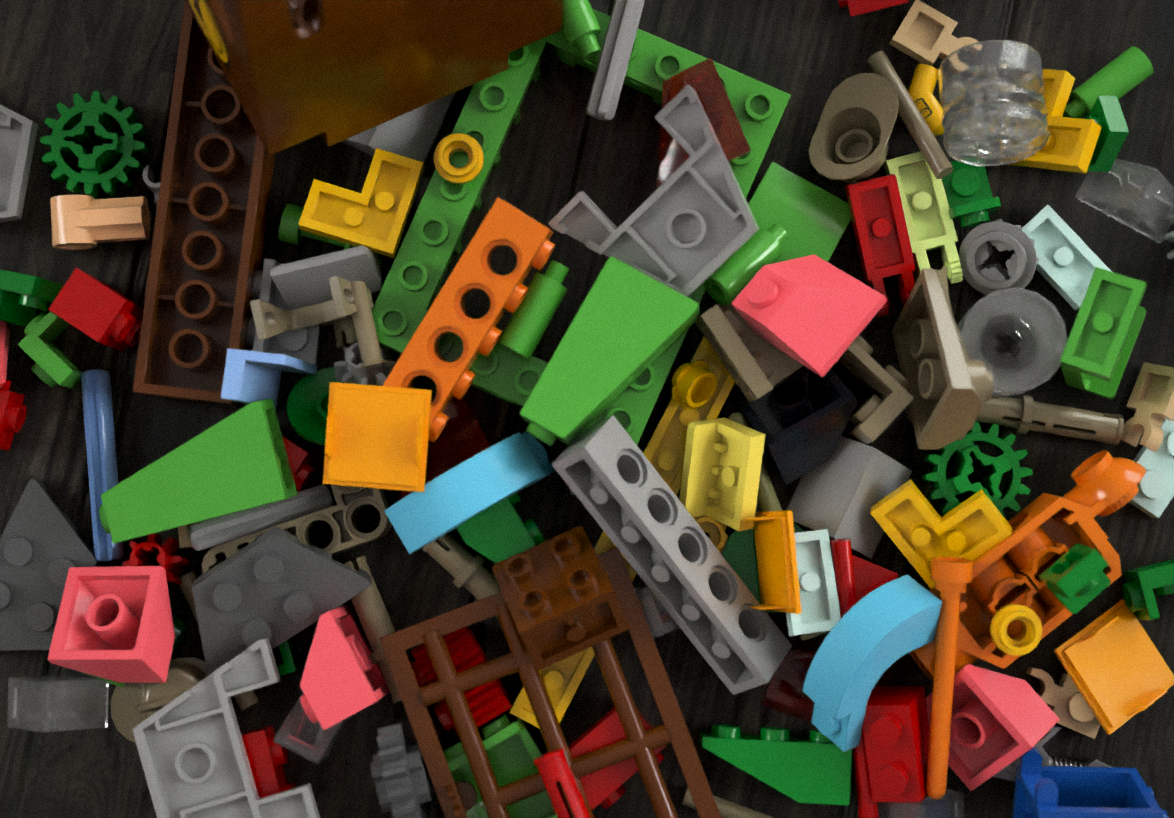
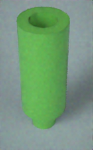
M564 0L562 31L568 45H578L583 59L596 56L601 52L596 36L602 30L589 0Z
M1131 46L1070 93L1071 102L1066 105L1062 117L1081 119L1082 117L1089 116L1098 95L1117 96L1118 100L1153 74V66L1148 57L1139 48Z
M774 224L767 231L759 229L704 282V287L708 294L719 304L724 306L730 305L764 265L773 264L782 255L781 244L788 238L785 229L778 224Z
M552 260L544 275L538 272L535 273L528 286L529 290L510 318L497 342L498 344L530 360L567 292V288L561 284L569 268Z

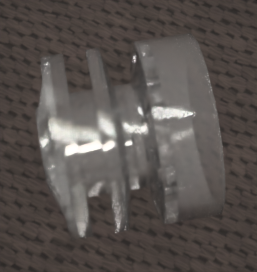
M988 40L960 48L952 52L941 62L938 71L940 102L944 109L941 117L944 128L943 146L950 157L958 162L974 166H999L1015 163L1033 156L1046 145L1050 132L1046 119L1048 114L1047 106L1043 98L1045 92L1043 64L1039 52L1027 44L1012 40Z
M1018 287L995 290L969 308L957 324L968 349L970 359L983 361L986 369L991 371L994 380L992 393L994 395L1009 397L1028 392L1051 379L1061 365L1060 359L1067 343L1065 322L1055 305L1037 292ZM996 335L1001 339L1008 336L1013 338L1015 343L1010 349L1014 356L1008 352L1001 356L996 353L995 348L999 344L998 339L995 337Z

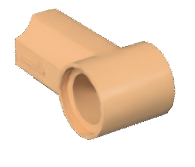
M59 195L50 198L52 247L55 249L84 250L97 247V243L149 240L151 213L148 201L144 196L95 199V197L88 195Z

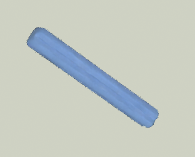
M93 369L82 372L81 387L94 555L97 561L105 562L122 559L124 549L123 541L113 544L111 534L105 532L99 516V508L103 505L100 495L118 484L110 374L103 369Z

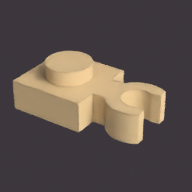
M920 0L914 1L889 43L922 64L932 66L937 57L944 60L947 70L952 75L964 78L970 68L958 60L957 53L959 51H967L976 57L983 48L974 38L961 37L958 39L951 35L958 22Z
M1143 363L1126 405L1135 414L1134 417L1124 424L1122 441L1133 447H1137L1139 443L1154 452L1159 449L1163 441L1161 426L1164 419L1174 421L1173 367Z
M1033 667L1027 668L1026 673L1038 678L1041 688L1037 694L1045 703L1050 705L1049 708L1060 719L1057 723L1095 739L1101 724L1068 674L1062 673L1058 685H1055L1052 677L1046 671Z

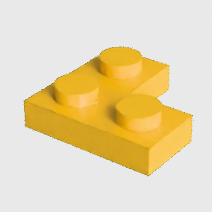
M1024 69L995 154L996 159L1007 165L1087 173L1102 127L1090 119L1062 117L1075 78L1066 70Z
M376 148L361 193L314 179L298 223L300 230L355 247L364 245L374 253L394 258L424 171V163Z
M910 479L874 504L870 509V514L931 589L935 587V580L930 579L932 557H959L973 561L1013 534L1011 525L982 489L941 517Z

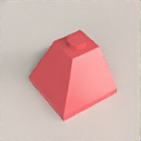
M813 254L764 265L731 304L756 335L823 378L888 300L881 293Z
M162 566L69 567L47 660L58 666L118 683H166L175 640L166 570Z
M347 605L320 615L300 682V687L304 695L300 696L302 708L312 723L319 721L323 731L372 705L390 693L378 663L372 664L369 655L372 654V651Z
M967 664L954 675L948 766L966 787L973 791L1032 749L1060 719L1026 680ZM932 693L926 697L929 729L931 721Z

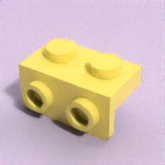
M725 417L689 423L679 500L693 518L708 516L737 531L753 529L754 521H742V519L755 517L765 434Z

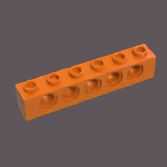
M499 197L494 202L382 385L413 388L415 380L421 375L428 376L435 382L437 395L431 402L428 440L433 443L439 437L450 418L443 413L453 396L460 400L473 382L476 374L469 369L477 356L481 353L487 357L500 338L502 331L496 328V325L504 312L507 310L514 314L526 296L529 288L522 283L532 267L540 271L555 248V244L549 241L554 231ZM503 246L511 247L517 255V265L507 275L497 274L491 265L493 253ZM476 289L483 290L490 298L488 313L479 319L471 317L465 308L467 295ZM448 332L457 334L462 339L464 345L461 357L454 362L443 358L439 351L440 339Z

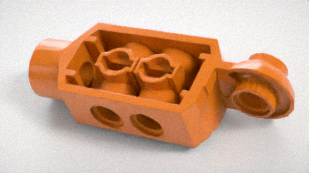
M1102 450L1092 455L1072 472L1071 477L1077 483L1073 489L1063 497L1042 493L1008 521L1012 527V535L973 560L972 582L966 583V592L960 593L955 674L967 664L973 665L979 659L1005 669L1020 657L1001 651L991 638V621L1001 608L1011 604H1020L1032 609L1038 615L1042 624L1041 639L1073 615L1057 599L1039 575L1076 543L1096 549L1109 565L1102 571L1110 579V584L1122 576L1120 556L1108 542V536L1094 520V517L1098 514L1102 517L1110 515L1134 498L1139 490L1136 485L1146 472L1142 465L1127 458L1112 457L1107 450ZM935 587L930 588L931 593L939 599L940 591L936 590ZM1019 620L1012 621L1008 625L1007 633L1010 638H1016L1021 634L1023 627ZM937 628L934 642L909 652L912 659L932 682L934 679Z

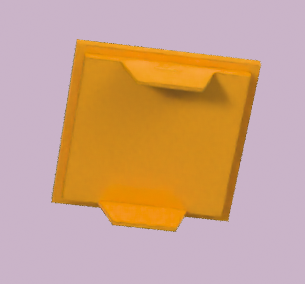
M330 382L323 484L424 492L432 390Z
M792 510L755 512L756 517L743 518L742 521H754L761 605L750 606V609L801 614Z
M1121 599L1053 650L1107 735L1112 734L1138 712L1144 711L1174 685V674L1135 614L1128 610L1124 599Z

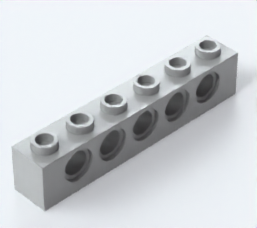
M612 415L582 431L552 463V466L729 691L735 695L768 683L791 649V643L765 610L750 609V606L760 605V603L615 416Z

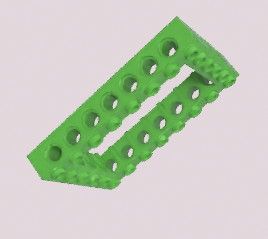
M593 9L602 30L596 36L602 50L610 16ZM637 29L623 84L652 96L653 102L662 105L663 101L669 103L686 85H691L696 91L711 125L716 126L725 122L718 140L746 199L791 94L641 29ZM560 30L509 52L507 70L473 85L452 134H467L480 144L484 154L483 168L475 179L464 184H454L446 181L435 169L374 304L375 309L372 310L379 346L388 347L389 350L401 355L430 309L434 297H437L442 287L440 284L454 253L459 255L463 247L460 240L473 211H479L482 205L480 195L493 166L498 168L502 160L500 151L512 124L517 125L521 118L520 106L532 80L537 82L540 76L539 65L548 44L554 46L555 54L563 63L571 67L579 64L595 72L601 52L594 57L583 59L578 45L569 46L563 31ZM456 152L451 156L450 164L456 168H461L467 164L469 157L464 152ZM704 283L688 298L700 303L706 290ZM688 329L584 430L614 415L637 445ZM448 332L440 339V354L448 361L454 362L458 360L464 350L463 341L457 334ZM496 343L487 357L479 353L469 370L475 373L476 376L470 386L523 408L547 367L548 362L534 356L527 360Z

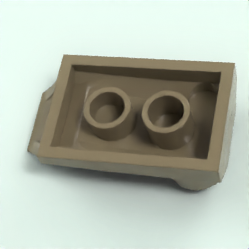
M943 265L940 270L923 268L891 332L901 374L910 383L907 391L914 397L909 403V409L918 448L938 450L956 440H962L967 432L972 430L975 419L984 402L988 401L992 396L994 380L991 371L986 369L983 361L970 359L968 349L953 318L948 291L947 267Z

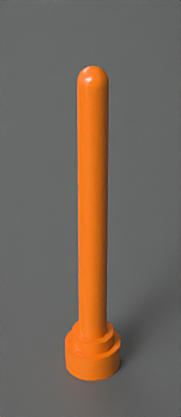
M948 556L932 557L930 579L935 580V589L940 591L939 599L942 601L937 624L926 793L932 799H941L946 793L960 593L966 592V583L972 582L973 571L972 560Z

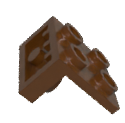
M582 526L575 527L492 566V571L517 630L537 671L630 629L616 594Z

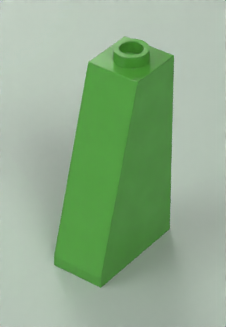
M610 255L520 412L524 421L530 423L526 432L551 446L556 439L568 445L696 321L700 314L699 303Z
M273 399L260 400L246 405L102 493L100 496L103 505L99 508L100 521L105 532L111 534L113 544L298 495Z

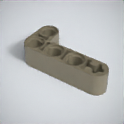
M331 485L337 505L213 547L203 558L202 574L226 559L225 556L227 558L232 556L274 527H278L298 537L299 541L304 545L315 546L310 538L311 528L319 521H326L331 525L334 536L330 545L322 550L332 555L378 540L387 534L392 525L384 510L390 507L385 490ZM365 505H373L380 513V524L371 533L363 532L359 529L356 522L357 512Z

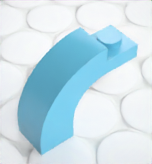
M519 432L448 470L425 484L424 492L414 491L384 510L408 553L411 554L438 540L493 505L535 484L555 471L548 460L544 446L528 432L522 434Z
M904 575L878 587L857 602L826 636L807 672L802 692L815 702L811 723L843 752L859 745L867 701L882 674L903 655L934 642L942 601L909 575Z

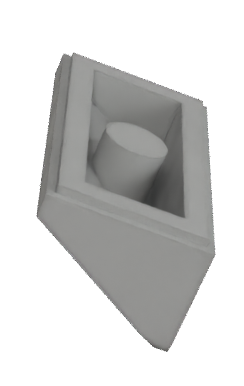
M364 245L272 267L273 269H270L271 277L290 310L332 300L333 297L328 279L331 277L339 276L349 282L363 281L366 283V287L371 290V293L380 291L383 286L378 257Z

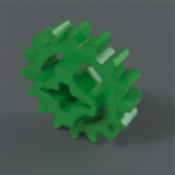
M93 91L90 102H87L79 93L73 94L74 107L69 109L59 102L56 107L62 116L58 121L52 118H46L44 121L53 131L52 135L40 137L39 142L51 149V152L41 157L42 161L48 166H57L53 170L51 177L59 183L67 181L66 189L76 195L84 186L85 194L95 197V199H97L100 188H103L111 197L116 196V183L121 181L123 184L131 187L133 181L128 175L133 169L143 172L145 168L137 160L138 155L150 153V148L145 143L138 141L139 138L148 133L147 128L141 123H134L139 116L138 113L131 107L123 109L124 102L115 95L106 104L105 97L99 91ZM109 117L118 121L124 136L111 133L112 124L109 122ZM97 137H99L105 143H102V146H94L93 153L84 148L88 147V144H96ZM66 154L79 158L78 167L81 169V174L71 167ZM119 160V162L111 170L108 171V169Z
M975 421L972 430L968 431L962 440H956L940 448L938 455H925L924 460L933 465L934 470L931 473L922 475V480L934 482L935 489L926 496L928 500L941 498L944 502L938 511L941 516L961 504L954 497L955 495L965 493L972 496L981 489L1003 516L1002 510L1004 508L1011 512H1018L1021 509L1014 498L1016 495H1029L1030 489L1020 483L1021 477L1032 475L1033 471L1030 468L1020 467L1019 461L1028 452L1026 449L1013 451L1011 445L1016 438L1013 433L1007 434L1000 439L997 437L999 425L990 424L985 432L981 433L980 424L978 421ZM973 442L987 444L999 454L996 456L983 454L978 445H974ZM951 455H953L956 464L952 476L946 478L947 463ZM973 466H983L986 474L980 478L981 484L979 482L970 483L967 475L974 471ZM1008 472L1007 484L1004 492L1001 494L998 487L1003 473Z

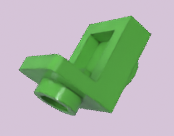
M50 311L48 314L43 312L30 321L24 330L26 336L18 346L36 362L31 369L43 382L52 388L58 384L74 389L81 381L82 371L52 343L70 324Z

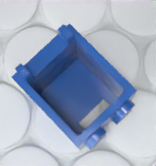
M1034 747L1020 756L1019 765L1016 766L1012 818H1168L1166 810H1162L1154 798L1152 788L1147 787L1136 768L1042 766V757Z

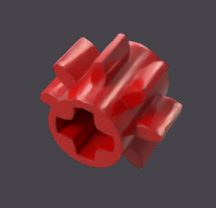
M153 533L147 536V542L139 544L131 541L129 543L133 550L130 554V559L122 562V566H154L151 559L153 556L158 555L156 560L166 570L167 583L173 582L178 585L182 583L178 574L180 573L181 566L188 564L189 560L178 556L175 552L179 548V540L170 537L162 544L160 534Z

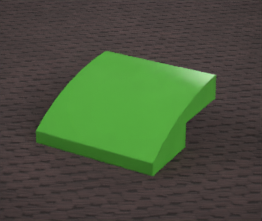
M773 161L748 204L759 229L767 231L774 224H778L787 232L788 238L781 244L782 255L774 263L813 254L828 262L851 220L849 204Z

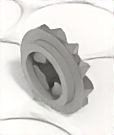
M1002 219L980 223L966 235L961 244L959 259L962 274L974 289L985 295L1007 297L1016 294L1024 289L1033 279L1039 261L1034 248L1035 240L1030 239L1022 231L1021 225H1012L1003 222ZM991 245L996 246L1000 252L1005 250L1015 251L1006 261L1007 270L1003 269L999 263L982 265L993 253Z

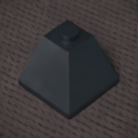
M802 366L774 385L772 390L752 402L746 399L738 386L732 388L729 393L739 413L745 415L750 428L765 434L763 454L786 485L829 460L858 404L856 397L832 368L822 378L812 370Z

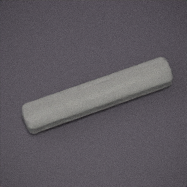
M645 0L614 1L586 107L587 114L595 119L611 121L615 116Z
M322 484L297 492L298 495L288 499L222 515L191 525L188 528L191 545L196 551L204 550L333 506L331 493L328 487Z

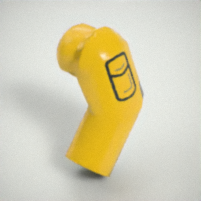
M917 64L908 93L935 136H939L949 129L951 123L949 113L943 111L942 106L933 96L940 71L930 65Z

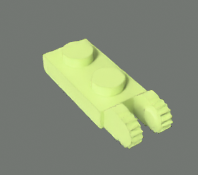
M921 152L886 160L883 164L886 175L895 174L897 178L916 269L914 270L916 280L923 268L931 269L926 251L941 248V258L943 265L947 267V278L950 284L962 282V268L955 244L958 242L953 219L951 220L950 208L942 179H936Z

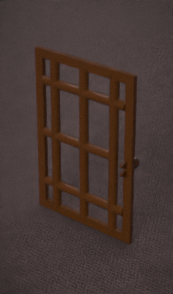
M616 546L611 547L609 551L598 554L597 557L609 577L628 623L629 633L664 724L645 731L613 644L609 638L592 646L626 738L572 759L540 671H537L502 592L379 638L445 818H468L466 812L475 805L477 791L470 782L464 780L455 782L427 708V706L442 700H446L489 818H511L507 809L508 805L547 791L539 772L499 787L464 693L515 672H518L548 752L563 747L564 755L591 818H594L580 778L633 757L656 817L678 818L653 753L654 749L672 743L699 817L721 818L623 557ZM497 615L511 653L457 673L443 635ZM424 643L438 681L419 687L406 649ZM563 790V793H564V795H565L566 801H567L568 806H569V808H570V810H571V813H572V815H573V818H575V816H574V814H573V811H572V809H571V806H570V804H569V802H568V799H567V797H566V794H565V792H564V790Z

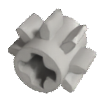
M357 342L349 348H343L345 361L334 363L336 381L382 386L396 362L390 361L389 348L383 347L380 348L382 359L387 361V364L369 369H359L362 365V358Z

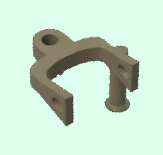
M339 276L328 278L333 297L332 300L294 310L285 311L259 299L250 301L258 341L283 332H297L318 326H333L337 349L349 348L358 342L362 358V365L359 369L374 368L388 363L382 359L372 310L375 308L371 290L366 287V283L363 281L349 282Z

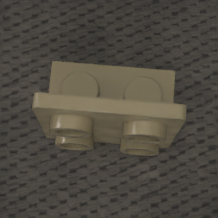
M716 304L700 315L695 321V324L749 402L759 399L772 390L774 385L804 366L756 335L732 304L728 306Z
M858 335L837 361L873 394L870 399L867 398L853 412L849 421L854 426L846 433L850 439L867 445L874 442L909 405L914 397L907 391L910 386L908 380L890 365L883 369L870 356L874 351L865 339Z

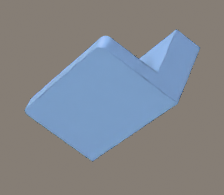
M227 348L221 399L246 405L260 400L273 399L276 410L281 371L316 375L318 365L284 354Z

